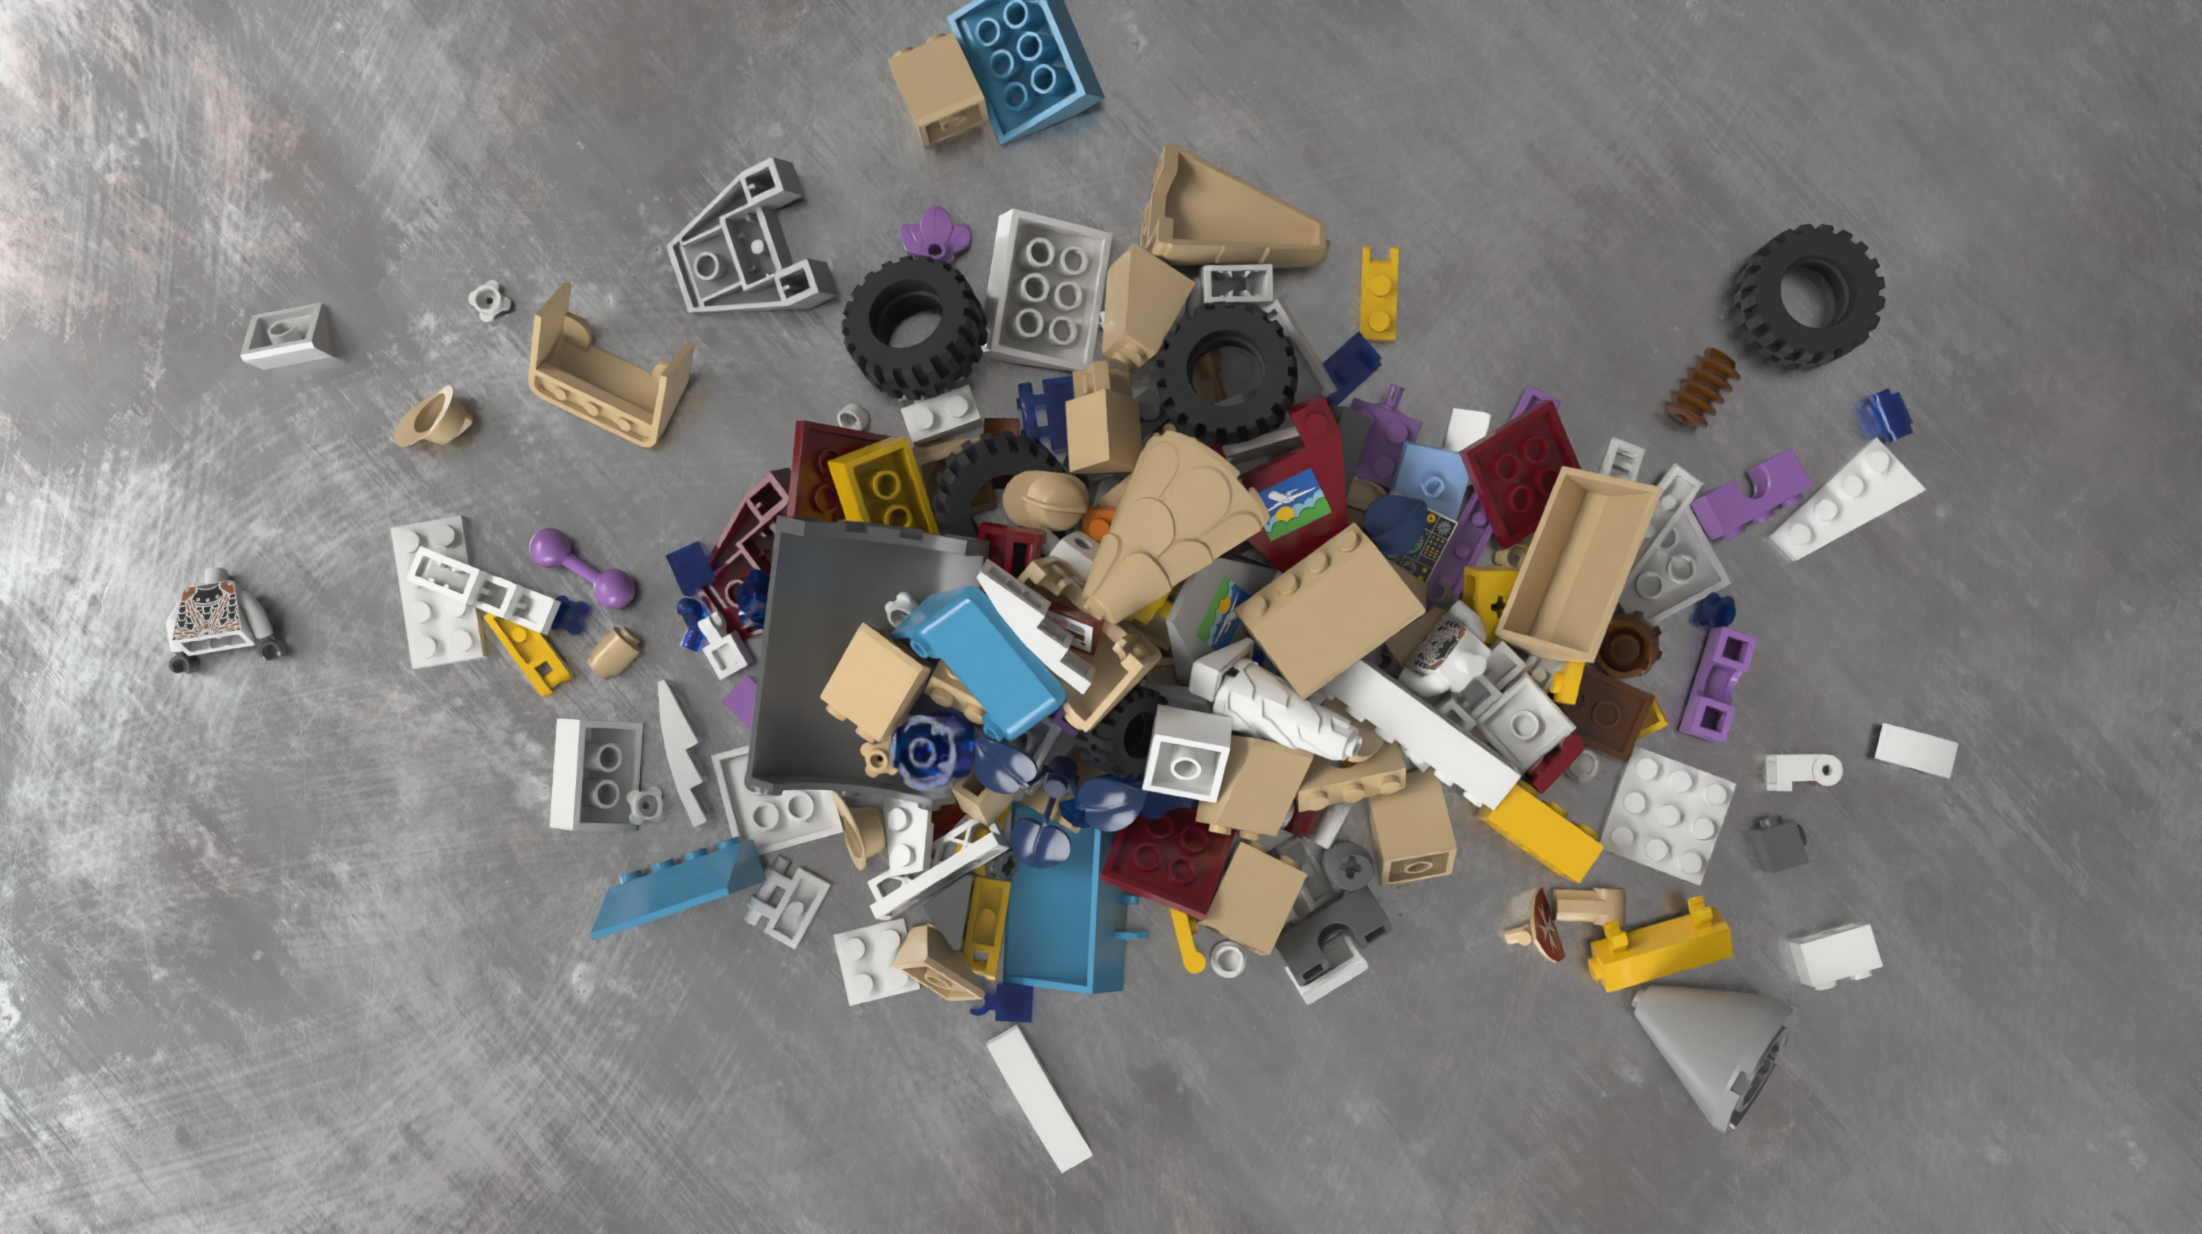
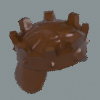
M1635 610L1633 613L1618 614L1616 611L1612 615L1595 661L1613 678L1641 677L1647 674L1655 664V661L1660 660L1663 652L1659 650V636L1662 632L1658 625L1652 626L1643 618V612Z

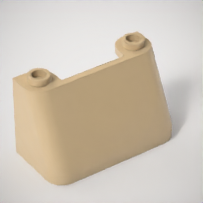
M1057 556L1033 560L1017 579L1051 602L1049 611L1093 627L1091 652L1073 645L1069 647L1070 651L1097 669L1092 684L1084 694H1081L1045 665L1067 693V701L1063 705L1066 711V720L1076 729H1083L1085 732H1088L1153 668L1162 655L1159 649L1131 622L1123 619L1114 625L1103 617L1101 620L1092 617L1083 607L1082 592L1086 580L1067 562Z

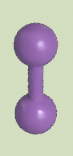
M544 528L536 532L531 538L529 553L536 564L544 568H556L564 565L594 584L595 598L602 606L609 609H620L629 604L633 599L635 585L628 573L620 569H608L604 572L595 569L570 553V541L562 531L555 528Z

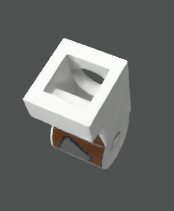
M1766 755L1767 791H1792V781H1806L1812 785L1831 786L1839 782L1843 774L1842 763L1833 755Z

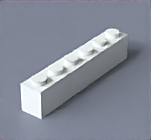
M1366 657L1361 658L1317 690L1331 701L1337 697L1347 706L1344 709L1356 720L1363 722L1366 718L1377 726L1374 731L1387 742L1392 744L1394 740L1398 741L1406 747L1404 753L1416 763L1422 765L1425 761L1436 769L1434 771L1435 776L1448 786H1452L1453 783L1459 785L1465 790L1463 795L1479 808L1485 804L1494 811L1521 777L1514 764Z

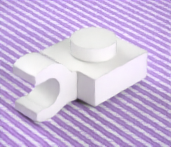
M720 611L698 622L700 630L710 643L702 649L720 680L754 662L738 632L735 630L727 634L726 621Z

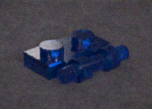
M1064 376L1043 379L1044 394L1033 395L1031 382L1018 384L1019 398L1016 399L1017 410L1021 411L1024 428L1020 431L1021 434L1032 437L1037 444L1042 439L1050 438L1052 452L1068 450L1065 403L1075 399L1073 377ZM1046 407L1048 426L1038 427L1036 408Z

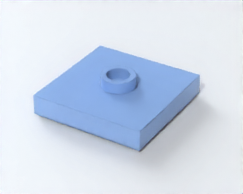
M1404 440L1389 495L1393 490L1408 498L1421 499L1426 503L1427 507L1457 520L1469 475L1459 452Z

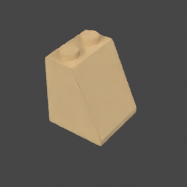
M953 32L948 35L944 33L936 34L927 39L926 44L915 49L912 47L903 48L897 51L893 58L888 60L893 77L924 147L989 120L983 93Z
M1134 242L1110 266L1107 273L1102 355L1109 358L1110 363L1115 368L1121 371H1129L1130 373L1135 372L1156 355L1195 282Z
M863 622L820 698L828 703L825 709L841 721L848 718L858 727L855 732L870 743H874L875 740L888 742L927 687L936 667L899 639L893 640L889 635L890 633L881 626Z
M1231 736L1230 751L1217 801L1214 803L1199 800L1196 821L1210 824V832L1231 835V830L1237 829L1239 830L1238 837L1260 841L1261 834L1276 837L1313 760L1314 753L1300 748L1292 749L1279 743L1257 738Z
M1418 767L1411 768L1406 771L1405 789L1398 790L1389 795L1379 794L1365 797L1381 886L1450 875L1453 872L1457 845L1441 782L1434 774L1435 768L1426 769L1424 772Z
M1248 839L1247 844L1243 842L1236 844L1224 871L1219 877L1204 920L1198 919L1196 924L1230 941L1236 942L1261 956L1270 955L1308 874L1300 871L1301 864L1283 855L1278 860L1266 854L1269 848Z

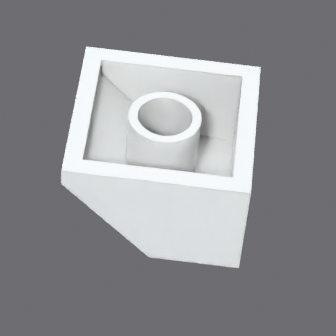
M1158 704L1142 789L1216 803L1230 751L1232 718Z

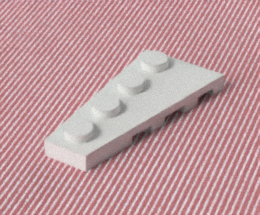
M1876 437L1871 439L1776 527L1769 536L1792 561H1796L1922 493L1926 489Z
M881 796L891 877L922 873L930 870L934 823L931 822L932 811L918 808V803Z

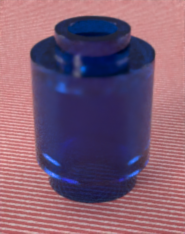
M1888 388L1868 397L1871 404L1864 406L1877 436H1882L1885 444L1913 433L1910 426L1913 421L1900 392L1892 394Z

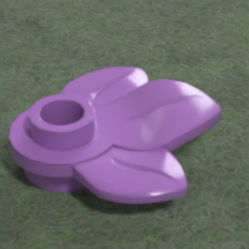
M933 206L924 213L920 225L903 224L900 229V237L903 247L908 253L919 257L920 255L931 256L932 252L942 251L940 255L931 257L935 262L937 259H942L951 265L954 255L968 247L971 241L970 225L966 224L953 226L948 212L940 206Z

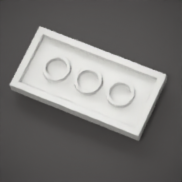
M460 515L391 527L412 669L487 657L479 608L406 580L420 546L473 567L465 516Z

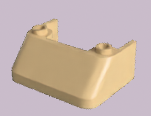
M564 282L535 314L528 374L529 387L539 398L636 445L646 448L652 447L662 436L687 386L695 344L688 341L672 361L662 360L658 362L653 368L652 373L591 344L592 331L588 323L582 317L568 311L571 284Z

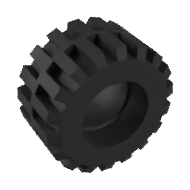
M1136 684L1092 730L1085 732L1083 729L1075 728L1078 731L1075 743L1080 746L1078 750L1080 756L1086 759L1085 762L1088 765L1117 777L1129 780H1136L1138 776L1143 778L1158 704L1167 706L1168 700L1160 695V692Z

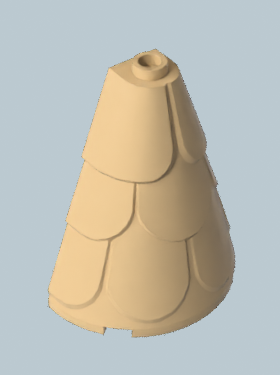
M1165 143L1152 181L1154 187L1151 192V199L1147 202L1140 237V246L1169 266L1272 264V269L1315 267L1319 261H1325L1330 248V241L1326 240L1325 223L1274 194H1267L1231 172L1218 168L1186 149Z
M1166 431L1162 436L1156 432L1140 452L1125 494L1120 497L1109 532L1101 539L1082 592L1084 609L1092 617L1101 620L1103 617L1115 625L1171 592L1172 586L1210 565L1214 559L1261 531L1262 527L1270 520L1269 512L1262 498L1254 487L1246 490L1242 485V481L1237 478L1241 473L1208 446L1178 432Z

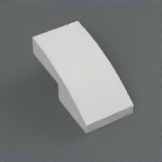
M1883 723L1875 759L1901 767L1913 768L1939 777L1950 778L1959 743Z

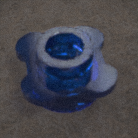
M1716 592L1708 594L1702 606V612L1697 617L1698 623L1702 626L1710 624L1714 628L1728 627L1736 615L1734 598L1731 596L1720 597Z
M558 596L555 600L560 601L561 604L551 628L554 630L561 628L567 630L570 635H579L583 631L582 621L589 612V606L583 601L576 603L570 601L567 596ZM567 612L572 614L570 619H567L565 616Z

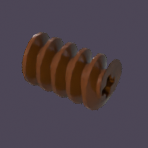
M1707 347L1704 350V357H1700L1696 361L1697 369H1692L1688 373L1689 381H1683L1679 386L1680 392L1673 394L1671 397L1673 404L1665 406V410L1671 416L1690 426L1697 425L1707 428L1709 424L1702 415L1715 416L1717 413L1710 405L1711 402L1722 405L1725 400L1718 392L1731 393L1733 390L1727 379L1733 381L1741 379L1740 374L1735 370L1736 363L1721 350Z

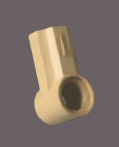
M1593 887V890L1554 889L1551 903L1553 920L1592 922L1594 925H1603V923L1618 919L1620 926H1626V889L1615 887Z

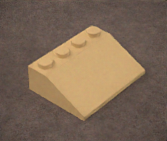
M1355 523L1348 526L1234 609L1248 634L1302 700H1305L1426 612L1424 606L1390 563Z

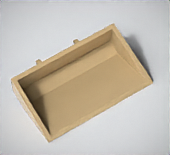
M1562 466L1494 634L1517 650L1548 660L1594 663L1663 488Z

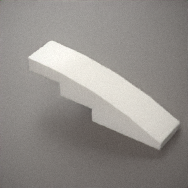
M421 546L406 578L410 582L545 635H548L561 604L558 600Z
M987 559L976 578L996 610L1020 640L1045 665L1081 694H1084L1092 684L1097 669L1069 650L1074 635L1045 616L1051 602Z
M1501 638L1489 647L1491 655L1486 660L1484 673L1473 677L1466 688L1459 693L1444 692L1432 705L1468 732L1477 724L1475 719L1502 696L1500 690L1527 667L1526 662ZM1399 743V749L1404 753L1406 747ZM1409 758L1422 772L1431 766L1425 761L1420 765Z
M663 679L658 682L660 723L666 756L678 794L693 827H702L714 820L697 789L709 782L693 749L704 744L705 741L672 680Z
M1015 1025L986 1042V1046L1006 1082L1061 1173L1093 1156L1090 1145L1074 1122L1070 1110L1054 1087L1050 1075L1019 1026Z

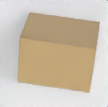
M1104 388L1066 401L1069 474L1133 472L1142 451L1139 399Z

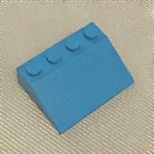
M973 0L947 17L950 27L983 93L988 117L1000 145H1007L1073 117L1105 98L1064 0Z
M739 836L719 842L720 850L708 854L705 847L685 854L686 862L675 865L674 860L670 859L652 865L654 873L642 876L641 870L620 876L621 884L610 887L607 890L590 932L592 941L767 881L754 840L741 843Z

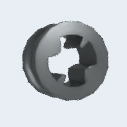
M1008 849L986 862L985 871L990 876L997 877L1001 881H1008L1018 870L1020 860L1015 856L1012 849Z

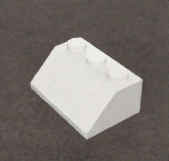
M557 719L550 828L636 831L637 825H634L629 820L631 806L627 802L626 796L633 789L639 791L643 723Z

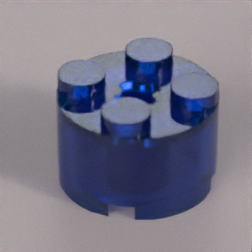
M933 711L912 716L901 726L897 727L891 736L889 758L893 769L897 768L903 777L901 780L907 786L917 790H932L958 782L970 774L975 761V729L969 721L949 711Z

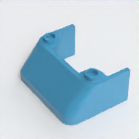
M969 585L929 595L889 634L893 640L909 637L911 639L910 645L918 655L923 658L928 656L934 659L941 658L987 711L982 716L984 723L983 731L985 732L983 737L1010 743L1056 711L1067 699V693L1060 682L1044 663L1020 640L996 610L988 596L974 586Z

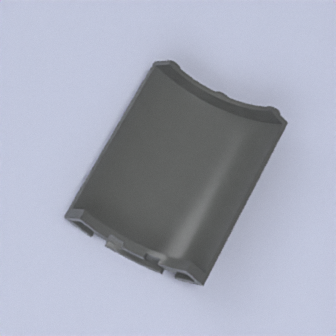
M777 515L745 783L759 787L760 793L771 796H780L784 790L838 791L839 795L845 797H859L860 793L907 800L918 803V808L928 811H938L942 805L955 804L956 797L951 788L959 780L967 720L963 712L951 706L944 707L935 703L930 695L923 691L907 714L914 717L916 724L907 739V747L897 750L899 755L898 762L900 764L899 771L894 775L881 773L877 777L872 778L865 772L867 764L865 756L860 751L861 746L869 741L855 732L858 726L848 718L841 721L825 709L828 703L822 700L820 696L863 622L881 626L889 633L895 629L887 618L885 605L889 601L894 602L900 592L910 594L919 605L929 595L969 585L983 592L984 589L976 577L988 559L990 541L949 533L943 536L926 533L924 529L842 519H838L837 522L820 521V518ZM909 637L899 639L901 642H903L913 650V648L910 645L911 639ZM928 656L925 659L936 667L941 658L934 659ZM878 755V760L883 761V757Z

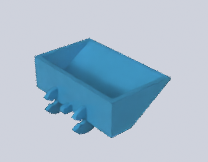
M1012 801L1011 831L1020 819L1032 818L1041 823L1043 815L1020 801ZM1049 819L1048 825L1058 826L1068 834L1071 840V851L1063 863L1049 868L1037 869L1036 867H1029L1020 861L1015 875L1008 880L1012 881L1006 915L1002 982L1086 994L1123 991L1126 940L1148 939L1149 932L1126 928L1128 905H1139L1140 896L1128 895V891L1099 880L1118 831H1101L1091 827L1085 820L1080 831L1076 834Z

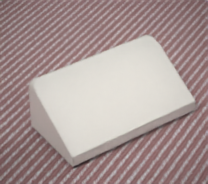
M1453 408L1443 449L1459 452L1486 436L1491 414ZM1470 477L1467 486L1472 485Z
M1343 802L1326 806L1312 835L1304 833L1303 836L1327 850L1331 849L1356 802Z
M1294 835L1267 851L1266 854L1278 860L1283 855L1301 864L1300 871L1308 874L1293 904V909L1298 916L1314 911L1336 896L1334 889L1325 877L1304 836L1301 839Z
M1341 933L1324 944L1323 954L1331 969L1300 987L1289 968L1285 967L1307 1005L1368 969L1365 958L1348 933Z

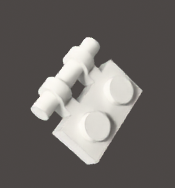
M778 855L771 867L767 866L764 872L767 881L762 883L756 895H751L747 903L749 908L743 920L756 926L761 915L766 916L770 920L763 932L796 949L832 884L802 867L797 869L793 878L786 876L784 873L790 861ZM778 885L786 891L776 908L769 903V900Z

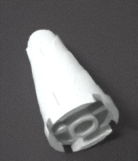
M1241 658L1232 666L1240 670L1237 676L1232 677L1226 674L1218 690L1212 714L1231 717L1232 733L1235 731L1261 740L1264 738L1292 749L1298 747L1331 760L1345 761L1348 756L1354 758L1362 744V737L1358 735V728L1350 724V720L1318 704L1320 701L1310 696L1302 700L1288 681L1260 667L1257 662L1248 658Z

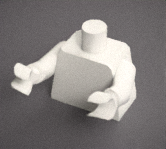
M1272 264L1203 266L1198 270V277L1192 279L1195 285L1187 297L1185 316L1190 319L1194 316L1195 308L1202 305L1215 306V302L1226 301V306H1235L1236 302H1242L1248 305L1253 304L1254 309L1264 308L1273 301Z

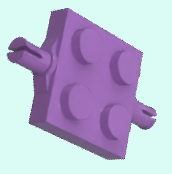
M1390 384L1384 404H1372L1355 397L1353 398L1350 409L1372 419L1354 475L1358 479H1366L1391 488L1404 440L1416 443L1423 422L1407 417L1397 409L1405 388Z

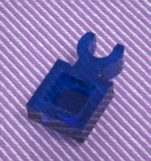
M997 983L996 993H991L987 988L983 987L986 992L984 996L985 1004L982 1007L970 1008V1013L976 1016L984 1015L989 1010H996L995 1021L1032 1023L1034 986Z

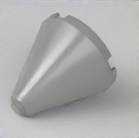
M1651 984L1647 989L1641 987L1631 1004L1636 1008L1634 1016L1712 1127L1726 1135L1730 1133L1728 1126L1735 1129L1759 1096L1776 1067L1774 1062L1782 1046H1787L1801 1013V1005L1788 997Z

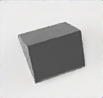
M974 872L967 873L923 905V908L947 942L955 950H961L965 943L975 877L977 876Z

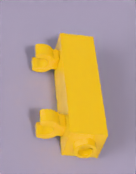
M1702 895L1688 899L1690 914L1633 931H1621L1618 919L1603 923L1606 938L1590 943L1592 958L1588 959L1589 970L1593 979H1600L1606 992L1609 993L1733 957L1731 929L1716 907H1705Z

